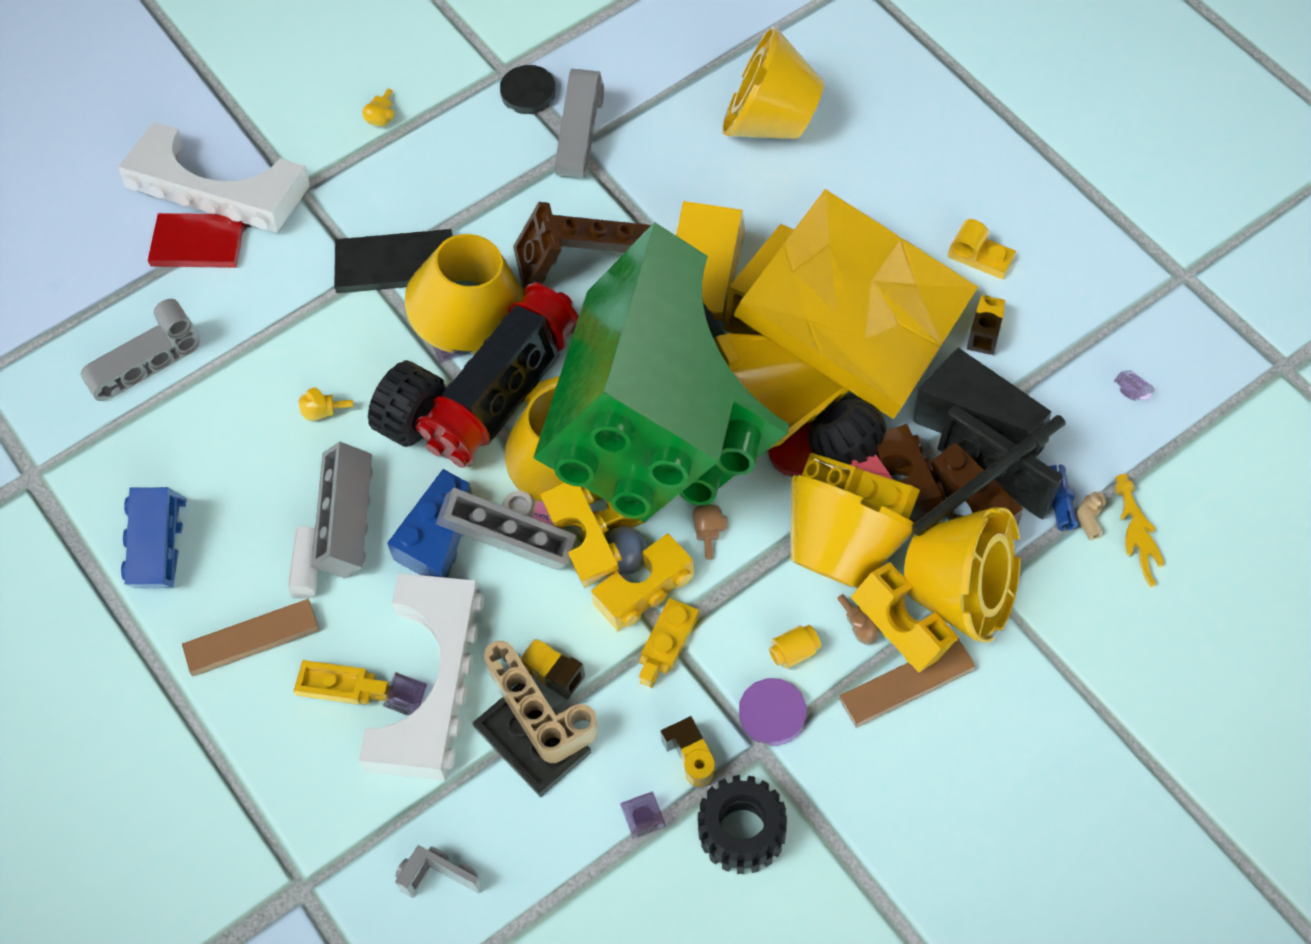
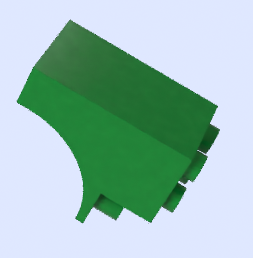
M656 222L587 291L533 457L535 460L553 469L556 476L564 483L572 486H582L610 502L612 508L618 514L626 518L639 519L643 522L647 521L677 495H680L685 501L696 505L712 503L716 499L720 487L735 475L750 473L755 467L756 459L786 436L789 429L787 422L769 411L742 385L726 364L716 346L706 320L702 299V279L708 256Z

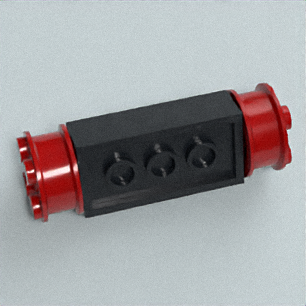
M538 282L529 284L525 288L524 298L510 306L508 315L502 319L490 337L485 339L483 345L467 361L453 382L448 384L442 396L434 398L432 410L428 415L421 416L416 420V429L427 442L425 446L429 452L437 457L443 455L458 467L465 468V466H470L474 462L473 454L480 446H486L491 443L523 403L525 397L535 388L560 356L559 352L566 346L567 336L570 333H574L579 315L572 307L573 302L567 294L563 292L557 293Z

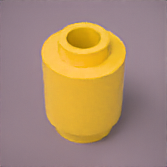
M810 624L804 627L798 625L772 638V647L769 648V653L777 666L782 665L785 669H788L814 656L816 650L821 648V642L815 629Z

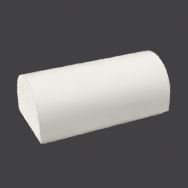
M298 526L295 531L288 579L289 592L292 598L308 599L314 597L316 593L319 570L311 567L315 528Z

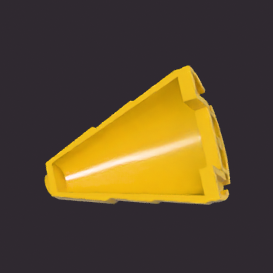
M727 333L716 336L714 339L726 364L742 385L769 411L789 424L788 434L769 449L781 445L802 426L814 420L830 404L839 402L850 392L766 336Z

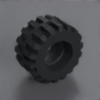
M404 360L402 363H397L385 374L373 393L367 416L369 426L374 431L403 447L415 445L423 438L416 429V420L421 416H427L432 410V401L434 398L442 396L446 389L445 381L438 375L412 361Z
M740 775L732 776V782L727 783L725 778L718 781V788L715 789L711 786L707 791V799L702 798L700 812H698L697 817L699 840H701V847L704 853H709L710 861L715 865L718 862L722 863V870L729 872L730 868L734 867L737 868V874H744L745 868H751L752 873L759 871L761 864L768 867L772 864L773 856L778 857L781 853L782 844H785L787 830L786 807L784 801H779L780 794L776 789L771 792L769 791V783L762 780L760 784L755 783V777L749 775L747 781L740 780ZM738 810H746L756 814L761 819L763 828L752 838L736 839L729 836L722 829L721 823L728 814Z

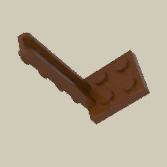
M538 202L513 245L523 291L529 284L534 282L542 284L545 282L548 272L557 262V258L562 251L561 247L625 253L651 225L553 215L550 203Z

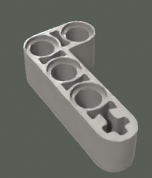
M573 68L570 70L555 161V173L558 176L585 178L587 175L597 108H602L604 99V83L600 71Z
M165 299L154 308L153 314L158 323L157 326L84 366L80 375L95 400H109L197 350L201 343L193 323L176 299Z

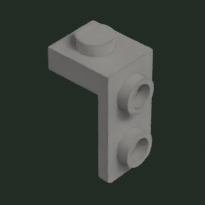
M417 845L410 858H405L400 863L395 874V883L400 892L413 898L431 868L478 894L482 889V885L477 878V871L464 863H460L459 866L447 861L448 856L444 852L433 846H430L427 850Z

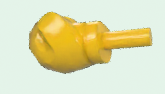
M388 88L382 97L376 95L370 103L365 105L362 110V117L367 123L376 127H384L393 120L395 110L391 109L392 102L389 100L393 90Z
M316 387L308 389L298 400L300 414L308 421H317L328 416H334V409L354 407L353 399L333 401L332 394L323 395Z

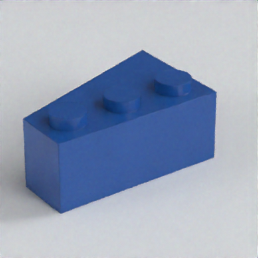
M445 469L441 470L387 542L394 561L419 575L449 577L463 534L436 525V521L445 496L451 489L457 488L472 494L469 482Z
M129 487V496L125 498L124 502L125 514L128 516L127 528L123 531L126 561H123L121 565V576L125 580L124 585L133 588L174 587L179 554L178 549H175V534L182 533L183 523L177 522L179 508L186 507L187 498L169 487Z

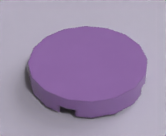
M766 678L753 683L744 691L739 701V721L743 731L752 740L758 743L769 744V746H779L791 742L801 733L806 721V703L802 693L793 684L782 679Z

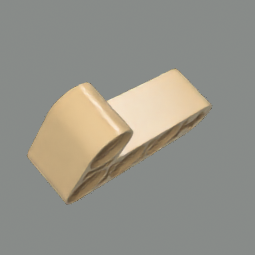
M495 641L487 646L484 651V659L489 675L544 761L549 763L560 762L591 744L596 739L598 723L595 711L590 706L577 704L556 716L514 648L505 641ZM502 659L504 663L507 662L508 670L504 672V668L498 660ZM516 684L526 685L522 691H510L511 687ZM532 711L543 712L542 716L537 719L527 718V715ZM586 720L590 722V725L585 729L574 728L578 721ZM550 738H558L561 740L560 743L554 747H547L544 745L545 741Z

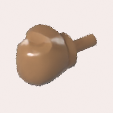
M698 505L692 512L696 538L699 541H704L705 559L711 560L713 559L712 540H718L720 538L719 532L727 529L728 519L726 515H722V510L718 505Z
M844 594L838 596L837 600L847 611L846 617L853 627L852 631L856 639L865 645L873 644L878 639L880 629L861 611L858 605L853 607Z

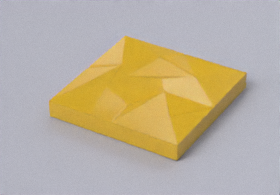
M824 189L740 301L734 316L894 419L973 297L978 286L905 239L900 238L897 234L827 189Z

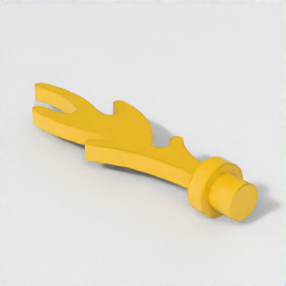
M1120 474L1115 477L1117 485L1114 487L1116 494L1123 497V510L1120 519L1124 520L1127 515L1132 516V520L1125 533L1126 555L1130 556L1134 546L1138 547L1142 573L1148 585L1154 587L1156 582L1149 569L1148 555L1153 557L1159 568L1164 565V561L1156 543L1145 530L1153 533L1156 528L1140 511L1131 494L1135 491L1134 482L1129 480L1128 474Z

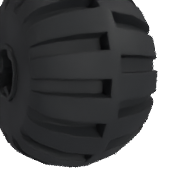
M858 397L848 398L830 406L814 420L808 433L809 446L814 454L848 465L852 464L851 460H857L858 463L867 461L866 457H873L877 454L876 443L879 445L884 439L883 434L886 433V424L881 412L873 404Z

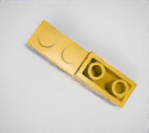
M810 453L802 476L863 497L862 500L879 508L880 506L888 508L907 519L910 518L920 489L814 453Z

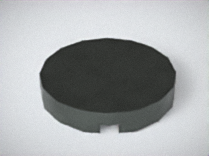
M522 65L513 68L504 75L500 82V96L504 105L508 108H513L515 112L520 114H533L542 111L548 107L551 99L553 101L555 98L556 86L554 78L543 67Z

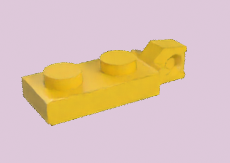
M672 598L668 599L641 652L639 663L644 666L639 674L640 684L653 688L660 672L667 675L669 670H673L699 617L698 609Z
M302 660L293 692L296 696L361 705L369 704L370 699L389 701L392 688H390L388 681L375 680V674L369 673L364 668Z

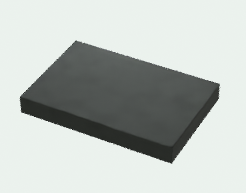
M517 684L510 691H522L526 685ZM503 697L472 723L477 732L540 798L592 753L591 748L587 745L560 762L549 763L544 761ZM532 711L527 715V718L537 719L542 716L543 712ZM550 738L545 741L544 745L547 747L557 746L561 740L558 738Z

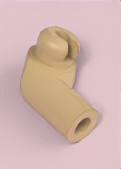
M1097 491L1086 495L1076 512L1077 519L1089 540H1095L1104 533L1097 521V517L1102 507L1106 504V499L1102 493Z

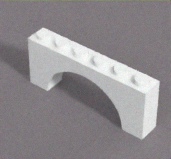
M156 122L150 125L118 166L124 187L132 191H139L159 199L179 203L182 206L199 209L209 214L223 215L233 221H242V223L276 233L281 229L310 187L306 166L281 158L268 170L246 179L220 181L197 176L179 164V158L184 151L179 129Z
M398 573L392 600L397 617L419 623L432 634L439 645V671L430 694L411 715L389 726L365 728L358 760L364 772L445 781L447 769H453L455 761V750L451 749L453 737L459 736L461 728V717H457L459 705H464L466 701L467 686L463 685L465 674L471 673L473 662L472 654H469L471 643H476L478 637V623H475L476 614L482 612L484 604V594L479 592L476 580Z

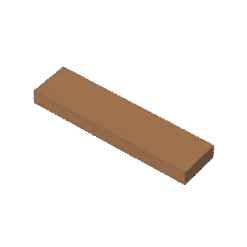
M308 598L182 643L189 672L193 677L320 630Z
M958 638L937 662L920 673L911 664L906 663L841 694L839 700L855 728L975 671L976 666Z

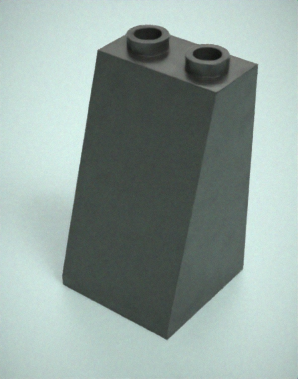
M958 347L918 388L913 421L920 426L942 434L948 411L954 405H957L1018 445L1026 439L1025 435L1036 426L1041 427L1050 420L1052 411ZM1045 445L1041 447L1039 450L1033 449L1029 453L1034 457H1037L1042 452Z

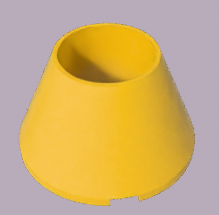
M773 27L768 29L757 45L741 76L743 80L738 92H734L722 126V134L726 136L798 139L808 126L818 106L824 89L823 79L783 33Z
M460 234L442 242L411 277L405 291V312L414 331L430 345L453 353V350L472 351V354H476L485 339L490 337L502 319L508 315L510 306L524 298V292L516 276L494 243L479 235ZM471 281L478 283L480 285L463 286L456 284L454 282Z
M556 386L548 387L533 397L510 430L505 444V464L512 483L519 491L526 492L534 500L542 501L540 494L564 483L556 476L553 469L533 458ZM590 491L594 503L602 499Z
M794 475L792 478L791 561L847 586L858 589L871 572L880 568L914 534L912 528L914 522L883 506L879 508L862 500L863 497L833 485L798 475V477Z
M992 507L935 524L920 536H913L906 554L904 578L912 585L911 590L907 593L910 599L930 612H936L945 622L974 641L981 643L992 642L994 637L991 635L995 630H1003L1016 598L1021 557L1015 556L1014 540H1019L1020 535L1017 522L1011 511L1002 507Z

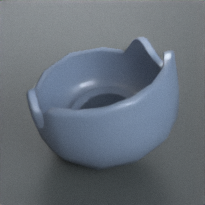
M628 526L611 528L604 534L607 543L614 542L621 555L622 560L617 562L620 570L619 574L635 573L639 566L644 563L643 551L649 547L641 533Z

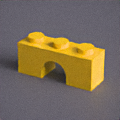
M563 483L540 494L555 527L563 529L567 526H578L586 532L584 542L579 547L568 552L584 589L608 578L616 571L620 572L617 562L622 560L615 543L608 544L603 535L608 529L601 514L594 515L589 506L594 503L589 490L582 486L578 487Z
M669 533L643 551L644 567L651 573L645 581L640 583L628 582L616 571L591 590L593 605L617 632L625 626L630 627L634 625L644 611L651 606L653 608L659 606L666 599L669 592L676 587L681 588L691 580L694 574L693 559Z
M889 562L871 572L851 598L860 607L861 611L882 631L883 635L900 651L906 661L920 673L937 662L959 637L936 612L922 621H917L908 614L905 608V596L911 590L912 585Z

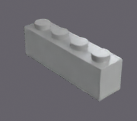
M341 441L322 453L311 567L346 578L362 569L365 562V536L368 531V524L366 523L367 509L370 504L369 485L373 471L371 467V453Z
M457 488L451 489L446 494L436 521V525L555 570L567 565L569 559L568 552L572 550L576 534Z

